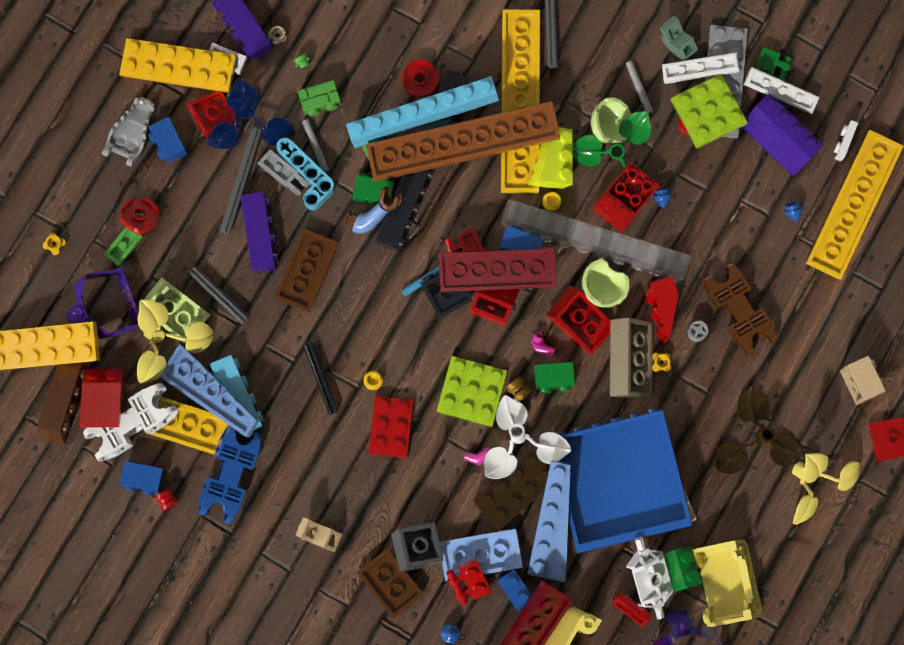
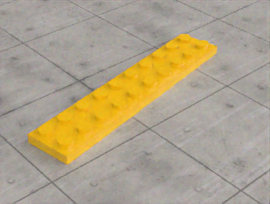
M502 10V113L539 105L540 10ZM539 144L501 153V193H539V186L528 185L534 173V164L537 163L539 157Z

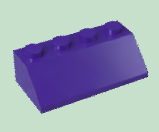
M770 93L745 118L748 123L742 127L793 177L824 146Z

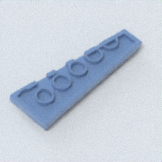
M178 345L166 364L165 372L161 378L249 438L258 425L259 420L183 345Z
M551 460L528 567V575L561 582L566 581L570 489L569 463Z

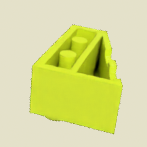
M558 127L561 139L540 145L537 163L534 164V173L528 185L563 189L573 185L572 129Z

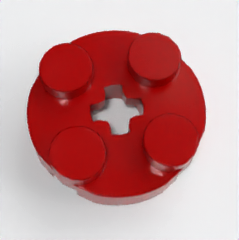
M422 59L414 60L402 71V86L405 92L413 97L423 98L430 96L434 93L439 83L438 71L429 61ZM419 74H421L423 78H426L425 81H422V83H418V81L415 80V78H417Z
M134 197L128 199L123 204L120 221L128 230L138 235H144L146 232L153 230L158 223V208L150 199L144 197L135 199ZM135 213H143V218L137 217Z

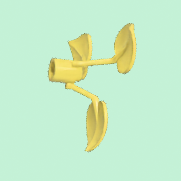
M140 300L138 325L144 331V336L150 340L149 344L154 349V352L150 350L145 351L138 361L137 378L139 383L144 384L161 377L166 369V360L163 356L158 355L159 351L155 343L163 341L164 337L167 336L186 341L185 347L187 351L199 353L211 344L214 331L206 323L197 321L188 326L186 338L167 333L160 326L168 320L166 307L153 300Z
M821 453L805 454L806 464L799 461L793 467L792 473L801 479L800 483L806 488L809 495H805L800 500L793 524H799L808 520L817 509L818 498L813 497L814 494L807 483H812L819 476L839 482L838 489L846 491L856 483L861 465L857 461H851L842 469L840 478H835L823 473L829 461L826 455Z

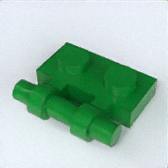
M763 47L755 68L773 76L775 68H778L780 73L776 78L786 82L787 73L790 72L792 67L790 65L792 58L786 56L783 62L779 61L781 53Z

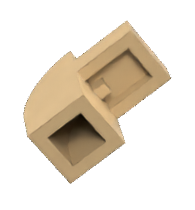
M303 517L296 536L335 552L342 534Z

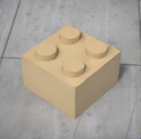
M869 356L851 363L840 370L856 406L886 391L885 382L882 377L878 376L876 372L877 366L873 359L870 360Z

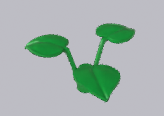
M636 112L622 120L619 126V134L626 139L621 145L614 144L610 150L602 151V142L596 136L585 135L572 145V157L584 166L593 167L601 162V154H610L613 159L620 160L624 168H626L627 165L623 159L626 153L624 146L629 140L635 145H640L649 139L651 134L649 114L647 112Z

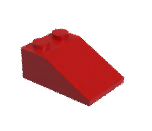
M571 286L545 314L560 330L590 355L610 335L611 321L587 299L580 289Z
M123 369L84 370L80 428L120 427L126 389Z

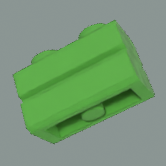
M334 80L297 91L305 116H316L322 110L332 111L337 109L338 105H341Z

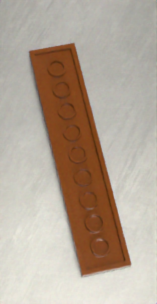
M547 102L366 144L373 179L374 182L556 141L561 138L552 102Z

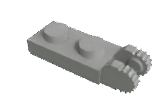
M271 149L258 162L261 168L284 187H288L297 196H300L301 192L291 184L294 179L306 188L309 185L294 168Z

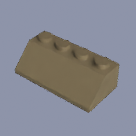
M632 318L611 320L610 396L652 399L653 322Z

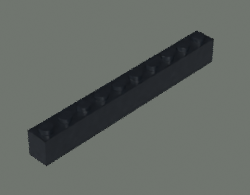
M447 70L437 94L466 85L469 78ZM451 116L424 125L422 131L455 124L456 118ZM435 169L402 176L394 197L403 192L405 194L404 200L386 214L375 240L377 245L395 252L399 248H403L406 241L404 237L406 230L410 231L413 220L411 218L413 213L417 214L420 208L418 201L421 196H425L428 186H425L428 179H432Z

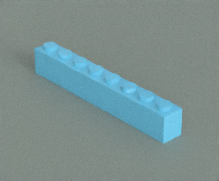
M490 76L348 123L346 126L354 148H358L499 100L492 77Z

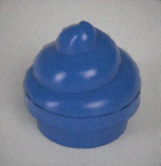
M659 188L653 195L654 201L663 208L672 198L669 188Z
M799 201L790 202L785 205V216L797 222L802 215L803 206L800 205Z
M446 624L441 629V638L446 643H455L460 637V630L454 624Z

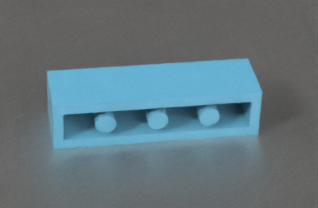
M229 355L211 363L210 366L215 377L259 420L254 431L262 428L261 422L264 421L260 410L256 412L254 404H257L253 393L249 394L246 389L249 384L245 375L241 377L239 369L242 368L238 359H233L232 355Z

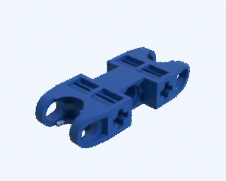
M230 425L222 433L213 456L222 460L216 479L206 477L198 505V513L204 516L208 508H211L214 503L219 502L223 506V522L230 524L236 516L246 490L237 487L243 468L253 470L261 442L260 433L254 432L250 440L248 439L243 445L239 444L236 440V433H234L235 429Z

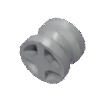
M702 321L693 322L688 328V337L695 342L702 341L708 334L707 325Z

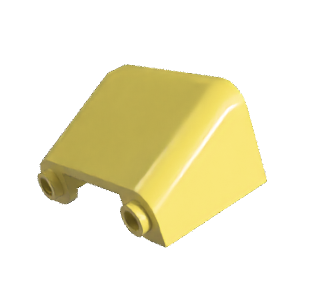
M744 539L692 549L697 568L701 572L708 607L703 612V620L708 627L755 619L762 616V606L750 552Z
M570 605L545 645H570L577 632L592 634L597 630L602 620Z

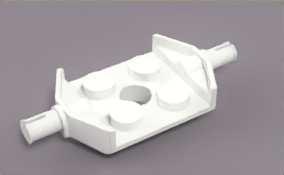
M638 537L635 539L638 550L626 565L627 568L632 569L641 603H637V605L655 609L656 618L663 619L665 615L662 607L665 606L664 603L673 593L662 551L645 548L643 537ZM656 575L655 583L652 584V577Z

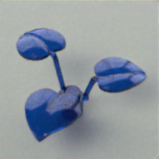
M237 78L226 97L227 105L231 109L236 110L234 113V125L231 126L228 122L216 125L210 132L207 143L210 147L219 149L234 147L240 139L239 132L235 130L238 117L247 118L250 114L259 126L265 130L262 138L268 144L277 145L281 138L291 139L295 135V130L291 123L284 118H274L265 127L254 113V110L251 109L257 105L259 100L256 90L247 82Z

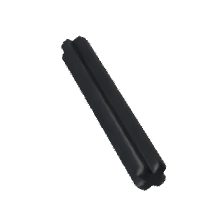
M308 342L303 345L328 414L333 415L338 412L337 405L313 342Z

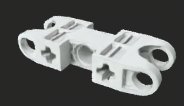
M163 384L150 386L130 397L128 401L132 407L121 414L120 427H92L84 430L83 434L86 439H91L95 436H102L103 444L95 454L97 461H105L120 455L133 446L130 440L131 436L142 429L149 434H153L166 426L178 414L176 406L159 409L158 401L162 397L161 394L166 391Z

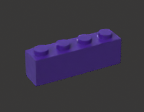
M214 0L211 2L217 12L221 11L223 14L221 18L227 27L231 26L233 29L231 33L237 42L241 41L243 44L241 48L247 57L251 56L255 60L272 49L270 41L242 0Z
M263 192L240 195L251 269L253 273L275 270L278 256L277 252L273 253L272 247L276 243L274 234H270V227H273L271 215L268 216L267 209L270 208L269 198L265 197Z

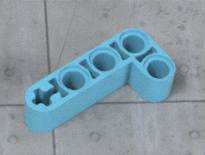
M281 138L276 146L278 154L311 186L303 197L306 208L312 211L319 209L335 191L332 179L289 138ZM283 146H285L286 148L289 147V150L292 153L291 156L287 150L282 149ZM297 158L304 159V162L301 165H296L294 163L295 159ZM310 171L317 172L314 178L307 176ZM323 184H330L331 188L324 191L321 189ZM310 197L317 198V202L314 204H309L307 200Z

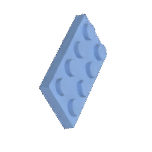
M516 529L439 542L444 560L442 564L445 581L448 579L446 574L448 570L452 569L456 574L460 572L459 564L477 558L484 574L523 568Z

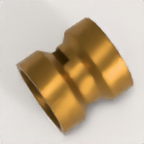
M521 376L506 387V390L514 395L517 403L521 402L532 392L531 388L524 384Z

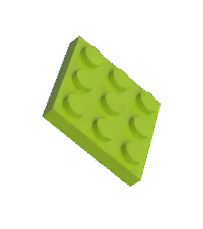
M722 74L671 98V102L685 125L696 149L748 123Z
M451 356L436 412L492 427L507 371Z

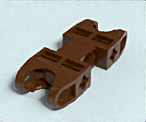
M728 261L724 264L727 271L726 282L718 283L711 279L708 274L702 276V282L706 294L716 311L724 306L735 322L727 329L740 349L747 356L751 357L755 354L752 347L754 335H761L765 339L767 338L771 344L777 342V335L764 308L762 307L754 312L745 297V294L751 290L750 285L741 271L732 262Z

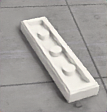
M737 52L662 64L664 83L668 84L718 76L720 74L738 73Z
M753 67L750 68L743 84L765 95L770 93L775 99L808 114L813 113L819 96Z

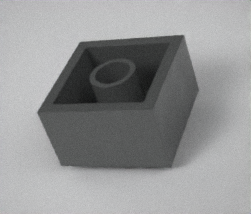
M435 522L400 528L391 533L400 572L434 566L444 561Z

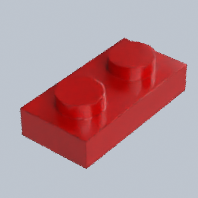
M620 592L611 603L642 627L652 617L645 607L637 605L627 594Z

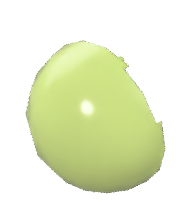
M614 97L606 98L596 105L591 115L590 125L593 134L599 141L603 143H620L625 141L626 138L619 134V126L624 118L632 114L628 106L620 99Z
M603 259L592 262L585 269L581 284L583 293L591 303L598 307L610 308L620 304L627 297L629 278L622 272L612 270L608 265L609 263Z

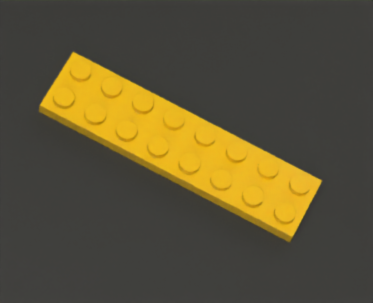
M871 130L867 132L806 264L839 280L842 279L904 147L903 145Z

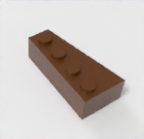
M83 362L57 365L37 425L43 441L65 445L76 400L81 391L80 385L85 370Z

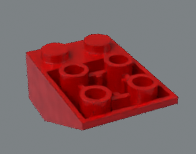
M630 162L597 201L593 211L619 232L623 233L660 185Z
M673 277L651 282L645 293L647 303H651L652 311L650 313L653 322L656 321L658 329H656L657 337L659 340L662 339L663 344L671 336L678 300V292Z
M520 289L478 290L471 305L470 314L505 327Z

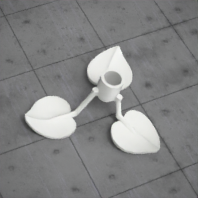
M504 395L497 408L496 421L502 430H509L511 437L508 452L503 447H495L488 451L484 460V475L488 478L500 479L512 474L517 467V459L510 455L513 451L514 443H523L525 439L538 447L536 451L538 458L547 464H550L551 460L560 461L571 452V447L562 436L553 432L543 433L539 438V443L534 441L529 434H526L522 426L528 417L527 409L520 402L517 403L514 399Z

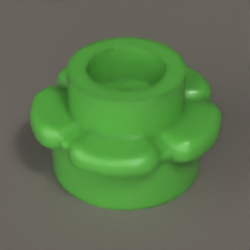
M307 53L299 56L294 60L296 63L295 67L300 66L302 69L311 64L309 61L311 57Z

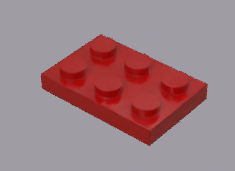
M375 396L368 454L407 458L413 400Z

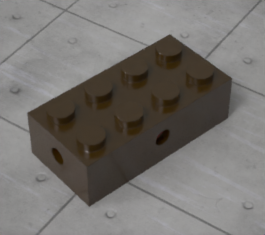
M531 450L517 462V467L512 474L495 481L473 501V504L499 532L545 491L549 468Z

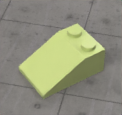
M162 277L144 299L159 302L166 307L168 320L161 326L171 334L186 338V330L190 324L197 321L205 322L210 316L209 313Z

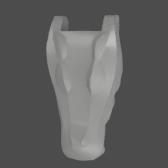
M135 97L130 109L126 110L120 120L111 128L102 155L109 157L111 152L128 158L126 165L132 167L145 146L150 118L155 107L152 101Z

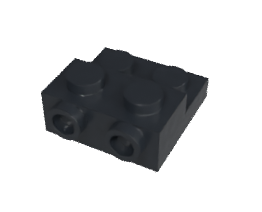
M440 273L435 276L429 274L422 278L423 282L420 283L438 318L473 301L468 291L441 292Z

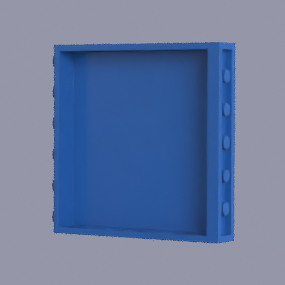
M659 408L648 410V414L640 415V413L631 414L629 419L621 420V417L611 419L610 424L603 425L602 422L591 425L590 429L584 430L583 427L573 429V433L566 435L565 432L556 433L562 436L571 447V452L559 462L570 464L568 518L577 553L632 541L638 537L644 538L693 526L663 410L659 411Z

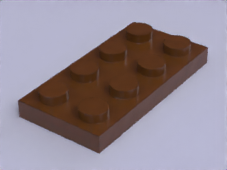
M303 228L274 299L310 313L339 242Z

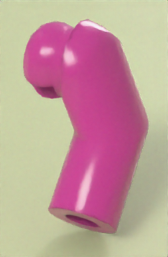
M534 333L531 337V342L535 351L553 357L555 348L545 345L542 333Z
M485 447L478 454L467 451L464 460L482 465L484 464L486 454L491 448Z

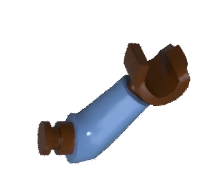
M385 186L380 192V202L367 213H360L359 215L355 213L351 215V212L348 211L343 219V224L346 225L348 223L353 228L352 231L357 234L366 233L376 227L390 210L400 205L404 200L405 194L401 192L394 199H391L388 196L389 187Z

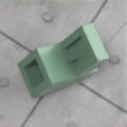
M672 16L660 27L663 34L661 36L663 43L682 61H686L698 50L693 37L683 31L677 17Z

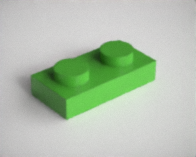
M125 227L105 252L104 256L121 267L143 239V236Z

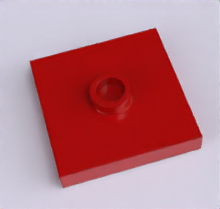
M215 91L187 104L205 138L239 122L221 91Z
M904 417L868 424L876 462L904 457Z

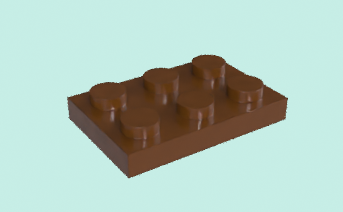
M388 548L357 572L393 619L424 595L406 571H399L398 562Z

